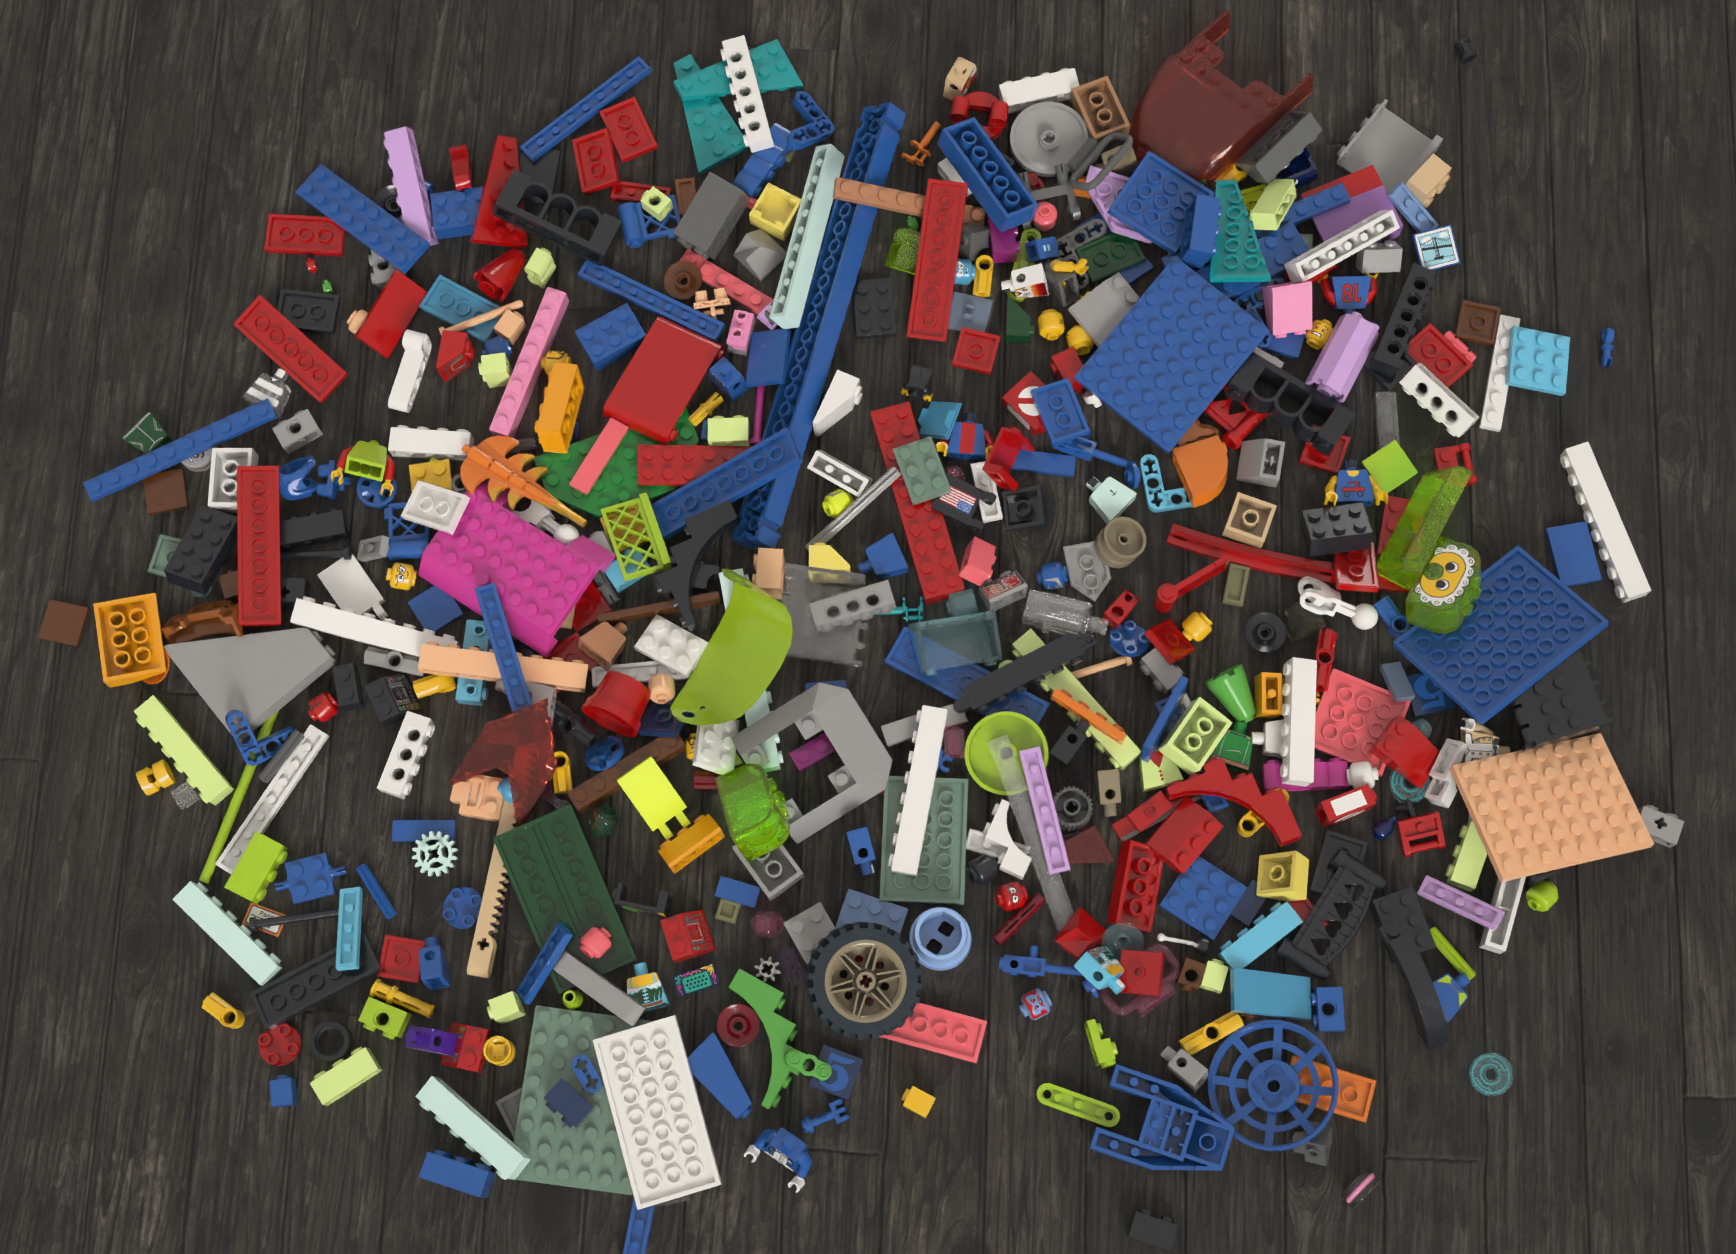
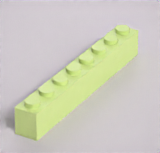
M1029 629L1012 644V649L1014 650L1012 654L1016 659H1019L1045 644L1032 629ZM1065 666L1062 672L1056 675L1051 673L1045 676L1046 679L1039 683L1046 692L1050 690L1053 693L1055 689L1059 691L1064 689L1072 695L1071 698L1073 700L1084 702L1090 707L1088 710L1094 714L1099 712L1107 718L1106 721L1111 725L1116 724ZM1070 711L1067 712V715L1074 723L1080 720L1079 717ZM1090 726L1084 734L1088 738L1091 736L1096 741L1095 747L1101 753L1105 752L1110 757L1108 761L1115 769L1119 767L1122 771L1141 755L1142 751L1127 735L1120 745L1093 726Z

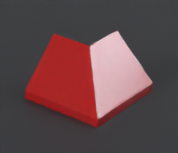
M1079 907L1054 941L1078 961L1086 951L1100 947L1110 933Z

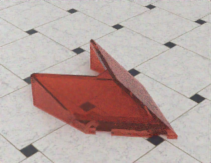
M548 698L508 713L499 719L487 722L449 782L454 785L494 768H498L508 774L517 826L523 825L534 812L558 768L553 750L555 744L551 718L548 717L547 711Z

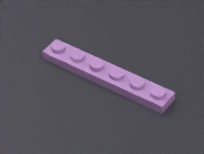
M1040 746L1019 751L1049 875L1069 871L1070 865Z

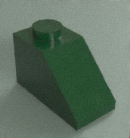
M1007 298L1005 342L1029 343L1030 336H1034V324H1031V317L1012 298Z

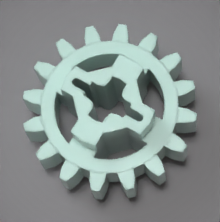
M430 831L429 837L422 834L423 841H415L419 846L418 848H412L416 852L412 859L418 860L415 867L422 866L421 873H425L428 870V876H432L434 872L436 876H441V871L449 873L448 866L455 867L452 860H458L454 853L459 850L452 847L456 843L455 841H448L450 835L446 834L442 837V832L438 831L435 836L434 831ZM431 840H439L435 845L428 844ZM446 847L448 848V853H449V854H448V857L446 856V853H445V848H446ZM438 849L437 854L439 857L432 858L433 853L431 851ZM422 851L425 852V860H424V861H423V858H422ZM436 862L443 864L441 867L432 868Z

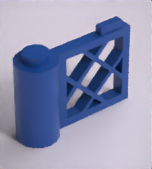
M674 194L667 196L673 203V209L666 215L662 224L653 220L654 217L652 215L648 217L643 214L641 202H628L619 205L618 213L622 221L621 226L627 246L639 248L648 240L668 236L669 239L677 237L673 233L676 228L669 229L665 226L670 218L677 221V224L681 220ZM653 201L651 205H657L660 201ZM650 223L659 227L655 233H647Z
M407 502L388 504V508H384V519L388 521L389 550L386 557H389L390 561L422 558L424 550L431 541L430 527L424 526L425 533L416 534L412 530L418 523L414 522L408 528L402 523L405 520L404 518L400 517L397 519L393 516V510H404ZM399 525L406 530L402 535L394 536V530Z

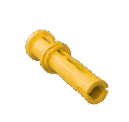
M376 979L370 991L371 997L381 998L387 1004H398L427 1018L431 1017L435 1008L434 1005L400 992L399 988L395 985L391 987L382 983L381 979Z

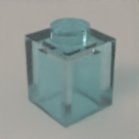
M973 589L948 594V601H945L947 611L952 613L953 619L977 613Z

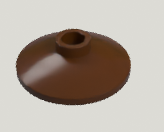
M689 261L674 263L668 268L664 276V287L667 293L678 300H686L693 297L702 285L700 269ZM688 279V283L683 285V280Z

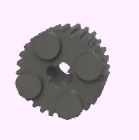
M1070 786L1068 788L1064 787L1063 790H1059V793L1057 792L1053 797L1059 826L1064 831L1066 829L1068 831L1070 829L1072 831L1075 829L1079 830V828L1082 829L1089 822L1092 815V799H1089L1090 796H1086L1087 793H1083V790H1079L1078 787L1077 789L1075 786L1072 788ZM1068 805H1072V808H1076V810H1074V813H1070V811L1066 810L1068 809Z

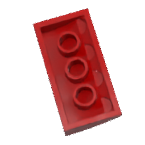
M1132 840L1121 842L1107 923L1151 933L1164 861L1146 844Z

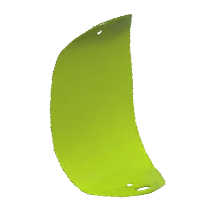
M730 569L721 570L723 576L733 581V591L729 606L706 646L696 668L670 708L672 715L680 722L702 726L722 724L741 717L756 703L769 686L791 646L792 620L787 608L755 584ZM690 712L693 713L695 717L688 718L683 716L682 713Z

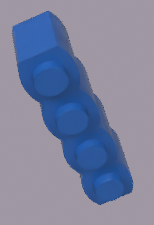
M777 123L770 129L774 147L754 152L733 182L734 186L743 190L751 198L756 199L760 197L764 190L763 187L767 182L770 183L775 176L774 171L778 167L783 166L786 160L785 156L789 151L792 152L794 150L787 144V138L791 131Z

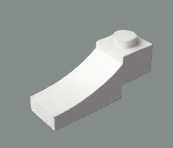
M1446 739L1429 773L1433 779L1424 797L1430 803L1445 808L1450 807L1458 791L1450 768L1452 765L1461 763L1468 747L1464 742Z

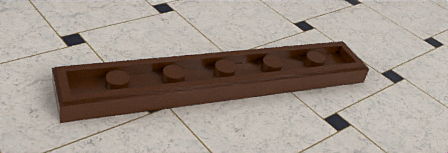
M717 591L691 596L692 609L721 604L720 595ZM668 600L602 613L597 616L599 624L605 621L610 625H614L618 622L624 623L654 617L656 614L660 616L680 612V609L675 610L672 601Z

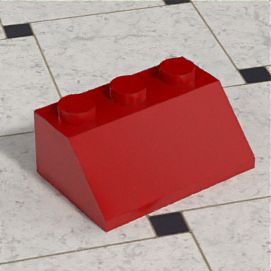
M1185 796L1145 844L1173 871L1184 874L1224 826L1210 812Z

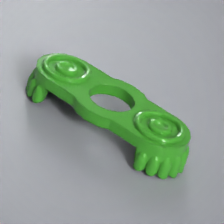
M790 1049L784 1053L783 1061L787 1067H793L803 1075L813 1076L819 1081H825L832 1074L831 1066L818 1060L814 1055L802 1053L797 1049ZM806 1059L814 1061L815 1066L813 1070H804L803 1062Z

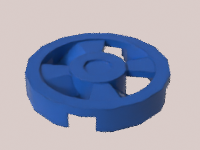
M361 477L357 483L359 499L368 507H375V509L387 507L388 504L394 501L396 490L398 491L395 478L391 481L393 485L392 495L387 498L385 493L386 490L389 491L388 489H384L383 494H380L383 484L381 481ZM363 481H368L370 485L364 486L362 483ZM373 496V503L368 502V500Z
M606 736L608 740L601 742L599 739L594 747L587 748L584 754L586 757L584 761L588 768L592 771H603L614 766L624 753V746L619 738ZM617 744L619 748L613 752L611 747Z

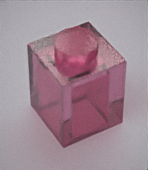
M958 726L947 727L943 735L944 756L965 758L964 729H960Z

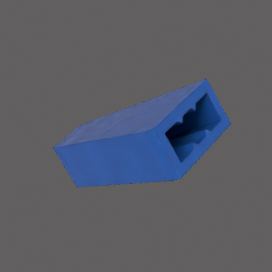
M712 1032L688 1057L691 1072L736 1119L740 1117L744 1119L752 1111L750 1107L753 1103L718 1037Z

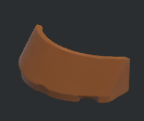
M229 600L208 602L189 608L187 612L169 618L161 628L168 644L189 642L200 637L220 633L234 634L238 637L243 636V627L238 625V604L234 605Z

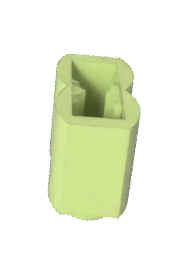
M536 248L524 268L528 274L527 278L529 281L542 288H545L556 269L555 261L551 256L552 253L545 248Z

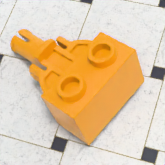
M1261 672L1254 677L1255 718H1277L1282 715V706L1285 696L1282 694V688L1285 683V679H1282V673ZM1316 692V705L1320 701V698H1317L1320 696L1319 692Z

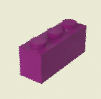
M987 214L993 264L1016 262L1017 253H1020V242L1015 239V237H1018L1017 226L1000 232Z

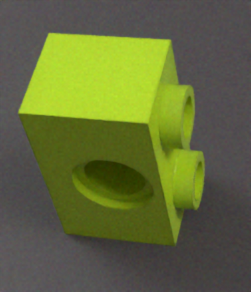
M368 997L358 1021L364 1023L363 1028L373 1032L376 1028L383 1031V1036L394 1040L395 1036L402 1038L412 1014ZM383 1014H387L389 1017L385 1025L380 1024V1017Z

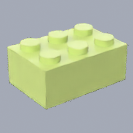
M1198 697L1190 702L1158 750L1186 773L1192 775L1200 771L1232 722L1204 699Z

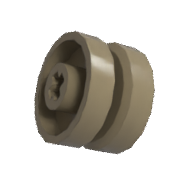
M1123 516L1114 518L1107 523L1095 539V551L1099 559L1109 567L1118 569L1131 564L1143 552L1146 546V535L1141 525L1137 521Z

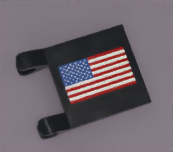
M947 473L946 477L951 487V493L935 498L931 509L969 527L976 533H980L984 527V522L972 518L979 500L992 506L997 496Z

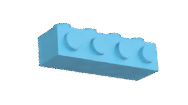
M467 620L463 649L477 647L484 652H489L492 649L484 621ZM458 677L455 700L459 704L483 706L484 700L488 699L487 681Z
M1278 902L1269 909L1272 912L1266 918L1264 915H1261L1253 922L1255 926L1252 929L1248 930L1245 928L1237 934L1239 939L1234 943L1229 940L1220 947L1222 952L1218 956L1229 967V970L1232 968L1243 969L1303 922L1288 902L1284 904Z

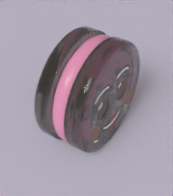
M1366 1168L1340 1195L1343 1200L1346 1199V1202L1350 1203L1349 1206L1352 1209L1356 1208L1381 1182L1378 1177L1375 1178V1175L1371 1173L1372 1171L1369 1168Z

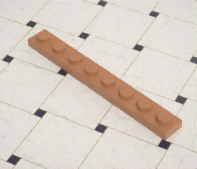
M839 177L834 179L833 199L923 217L926 199L924 195ZM966 205L963 224L978 222L984 226L985 210L980 207Z

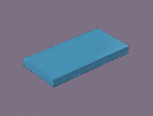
M439 274L419 305L421 310L451 326L500 307ZM503 315L465 329L462 332L484 343L491 339L495 333L494 326Z
M1241 968L1230 969L1231 1012L1304 1021L1311 1020L1310 977Z

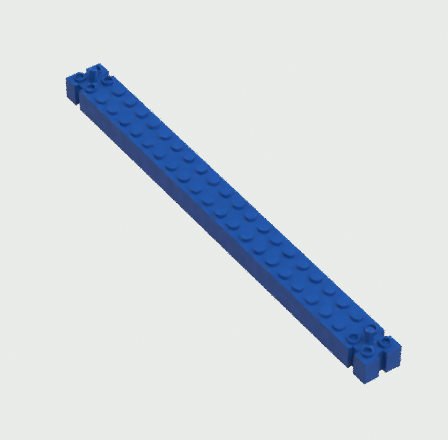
M891 102L879 104V108L874 105L863 108L860 117L862 124L856 130L842 178L884 187L896 146L900 142V134L897 132L903 127L906 116L905 112ZM835 199L818 254L799 327L795 329L789 349L785 383L778 385L761 440L763 441L787 427L792 433L801 458L812 430V424L818 410V404L823 393L830 364L834 357V351L840 337V331L845 320L853 288L856 284V278L861 267L868 238L872 231V225L878 209L876 207ZM801 464L744 496L738 516L741 520L739 525L735 526L731 538L732 541L747 549H758L759 547L775 549L781 537V533L777 529L784 523L786 510Z

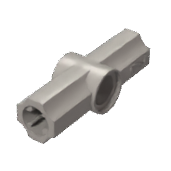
M370 646L365 651L364 664L389 669L396 673L403 672L420 677H425L427 674L418 671L419 657ZM400 657V664L392 666V661Z

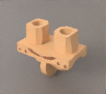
M725 288L714 289L715 300L708 301L706 290L696 292V303H693L694 309L711 308V310L703 312L716 320L717 315L724 314L723 308L716 309L715 307L731 305Z

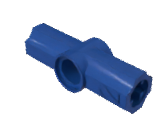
M1388 595L1373 605L1385 623L1387 632L1394 636L1395 639L1411 628L1408 618L1400 613ZM1395 621L1399 622L1402 625V630H1397L1395 628Z

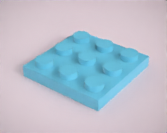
M1518 326L1510 328L1506 385L1559 396L1565 395L1570 337Z

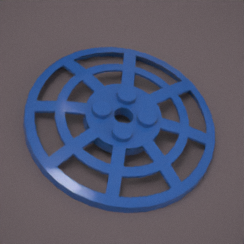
M1262 1020L1250 1023L1236 1030L1218 1048L1211 1062L1208 1074V1094L1215 1114L1231 1126L1243 1119L1251 1126L1266 1131L1264 1144L1250 1140L1234 1130V1138L1255 1149L1285 1151L1306 1144L1326 1127L1337 1105L1339 1078L1331 1054L1313 1033L1287 1021ZM1274 1028L1273 1041L1261 1042L1251 1046L1249 1049L1240 1039L1245 1034L1255 1030ZM1283 1029L1303 1035L1315 1046L1305 1054L1296 1046L1282 1042ZM1234 1044L1241 1055L1234 1063L1230 1077L1216 1076L1222 1057ZM1273 1048L1272 1060L1260 1063L1253 1055L1260 1050ZM1282 1049L1293 1052L1301 1059L1291 1067L1281 1061ZM1320 1053L1323 1054L1330 1068L1333 1087L1320 1086L1319 1076L1312 1062ZM1247 1060L1254 1069L1250 1073L1248 1080L1238 1079L1239 1069ZM1306 1066L1312 1075L1313 1086L1300 1084L1297 1074ZM1271 1081H1278L1280 1083V1089L1277 1092L1269 1091L1268 1085ZM1216 1085L1229 1086L1230 1099L1237 1112L1227 1119L1222 1114L1217 1101ZM1236 1087L1248 1089L1252 1099L1243 1107L1240 1106L1237 1099ZM1299 1095H1312L1309 1106L1302 1114L1295 1105ZM1319 1095L1332 1096L1327 1114L1321 1123L1314 1128L1307 1118L1314 1111ZM1259 1107L1268 1112L1267 1124L1255 1121L1248 1114ZM1289 1110L1296 1119L1288 1124L1275 1126L1277 1113ZM1301 1125L1308 1133L1307 1136L1295 1142L1273 1145L1275 1132L1288 1131Z

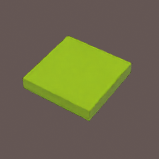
M1396 440L1361 462L1364 469L1374 478L1381 490L1387 493L1418 473Z

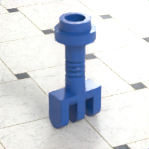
M841 1098L829 1103L830 1111L812 1119H809L808 1116L804 1117V1120L800 1121L804 1132L813 1133V1127L831 1119L835 1120L836 1125L850 1119L849 1114L843 1117L840 1116V1113L847 1111L846 1106L840 1109L836 1107L843 1103V1099Z

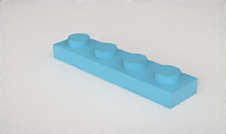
M361 887L340 889L336 969L338 971L359 969L363 889Z

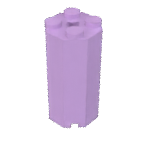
M1355 311L1339 317L1305 383L1339 404L1344 402L1379 336V326L1365 320L1360 313Z

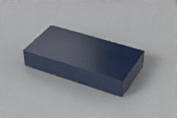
M1255 880L1251 881L1230 916L1247 927L1266 899L1256 895L1257 882Z

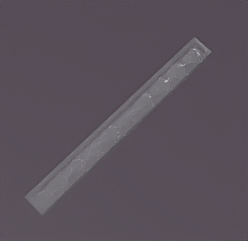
M1006 734L987 741L1059 933L1073 916L1074 911L1060 874L1049 875L1028 788L1009 737Z

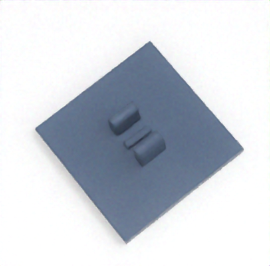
M954 292L949 330L961 332L962 327L985 332L993 300Z

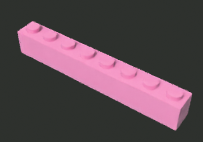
M547 287L489 428L492 436L514 438L542 370V357H545L547 352H549L569 304L566 292Z

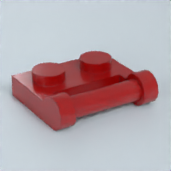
M1470 443L1435 448L1433 450L1440 489L1478 483L1477 476L1474 475L1469 453L1471 450ZM1458 453L1462 455L1466 478H1461L1456 457Z
M1435 811L1396 821L1403 857H1409L1412 853L1429 849L1446 848L1439 812ZM1432 835L1436 836L1435 840L1409 845L1411 840Z

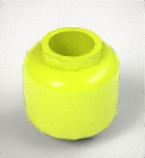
M837 489L824 497L822 506L829 517L836 518L854 500L849 492Z

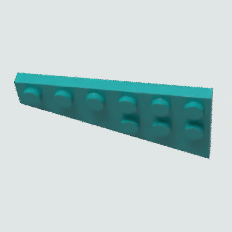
M777 39L749 50L760 93H766L769 90L786 91V89L796 88V90L803 89L800 78ZM727 60L673 81V85L681 100L704 99L706 96L715 95L725 97L726 94H732L729 86L730 83H733L732 78L727 77L725 66H728Z
M691 54L674 63L677 79L700 70ZM717 95L706 96L704 99L682 101L699 176L749 148V146H745L743 134Z
M1216 180L1215 198H1220L1222 212L1217 221V225L1220 228L1217 237H1215L1217 250L1215 255L1211 256L1210 282H1271L1270 273L1260 250V245L1253 225L1250 222L1237 181Z

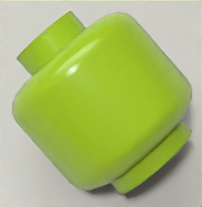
M1542 880L1530 887L1526 892L1529 907L1541 912L1548 911L1558 900L1557 887L1547 880Z

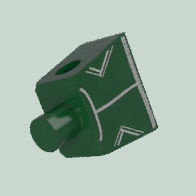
M149 411L122 437L130 447L143 455L173 441L159 421Z

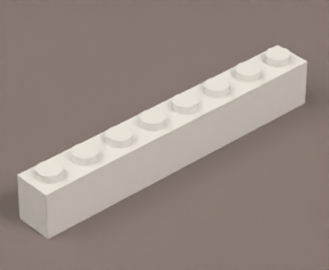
M1589 442L1566 448L1560 455L1561 465L1563 468H1566L1569 484L1574 487L1577 503L1583 508L1584 520L1591 527L1592 539L1599 546L1600 558L1607 565L1608 577L1615 584L1616 596L1621 599L1622 603L1646 596L1651 591V588Z
M303 596V600L296 599L290 620L295 625L419 658L421 644H427V642L439 643V646L447 647L448 644L459 646V642L455 641L456 637L443 634V637L436 636V632L423 629V632L415 630L416 626L406 623L402 627L395 625L396 621L383 618V621L376 620L375 615L365 612L363 616L355 614L356 610L346 607L343 610L335 608V604L323 602V605L317 604L315 599Z
M923 705L922 710L917 712L916 722L919 723L918 731L914 730L912 743H915L914 751H910L908 763H911L910 772L906 771L904 784L908 785L906 792H902L900 804L904 806L902 813L898 812L896 825H900L899 832L894 833L892 845L896 846L895 853L890 854L888 866L892 867L891 871L917 877L948 714L947 709Z

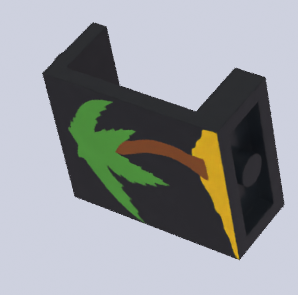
M618 883V888L614 887L612 900H614V904L619 909L661 918L669 917L673 898L668 892L660 891L657 907H651L625 901L628 889L623 883Z

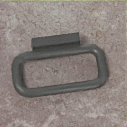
M1114 132L1105 136L1099 143H1097L1095 138L1089 137L1067 163V167L1072 174L1069 180L1070 186L1082 191L1096 188L1131 148L1133 137L1127 133ZM1114 140L1125 141L1092 181L1088 183L1078 182L1088 171L1090 165L1092 166L1101 156L1102 151L1110 142Z

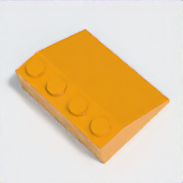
M156 593L93 604L103 682L109 688L132 684L167 672Z

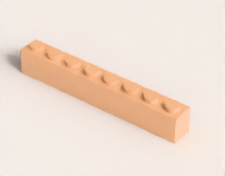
M436 642L421 644L418 671L421 673L494 682L499 679L502 680L493 649L489 650V652H484L477 647L460 649V646L448 644L447 647L439 646V643ZM516 652L525 682L547 685L558 690L585 693L588 664H584V661L572 660V662H565L564 659L552 657L551 660L543 659V656L540 655L524 657L521 653Z

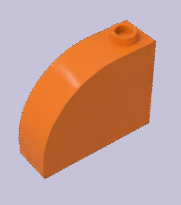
M1218 435L1172 449V462L1193 508L1212 501L1221 493L1226 484L1228 471L1227 447L1225 442H1221Z

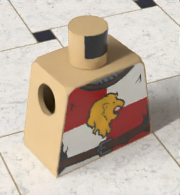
M961 57L957 58L946 77L943 97L953 100L955 96H965L977 77V68L974 63Z

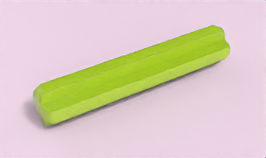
M1432 927L1430 932L1440 952L1459 973L1465 974L1469 980L1474 978L1476 975L1475 971L1436 927Z

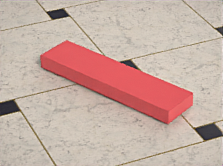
M610 418L569 483L572 488L585 495L589 494L628 432L629 427Z

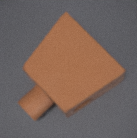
M604 621L579 638L578 649L608 672L625 648L627 639L623 634L628 629L622 622H618L613 627Z

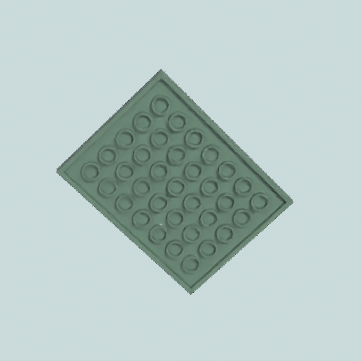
M536 1005L514 1137V1144L528 1155L531 1160L515 1180L633 1195L593 1040L654 1021L638 1019L635 1025L631 1026L618 1016ZM585 1055L591 1060L602 1079L601 1090L596 1093H589L583 1088L572 1069V1061L576 1056ZM579 1059L576 1066L577 1069L581 1068L584 1074L588 1072L585 1067L587 1061ZM590 1074L586 1076L589 1080L587 1087L597 1088L596 1083L598 1079L593 1080ZM561 1078L595 1108L578 1128L575 1126L569 1128L561 1120L562 1114L558 1111L553 1113L545 1105L547 1101L544 1097Z

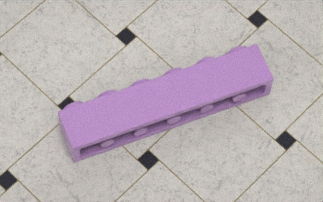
M406 126L384 132V146L389 153L388 164L394 175L392 182L398 193L396 200L402 211L401 222L428 241L431 246L439 244L434 231L432 212L414 132Z

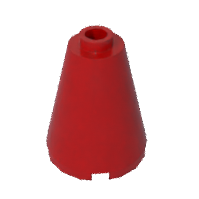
M512 248L476 270L473 274L474 281L478 280L480 283L478 288L486 296L494 301L498 298L500 299L499 302H502L506 299L526 263V256L520 249Z

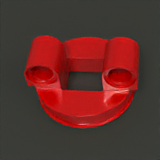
M972 92L965 96L953 97L950 121H953V125L968 120L970 110L990 112L989 126L981 127L992 141L1000 136L1004 127L1006 128L1009 110L1008 103L999 101L995 96L986 92Z

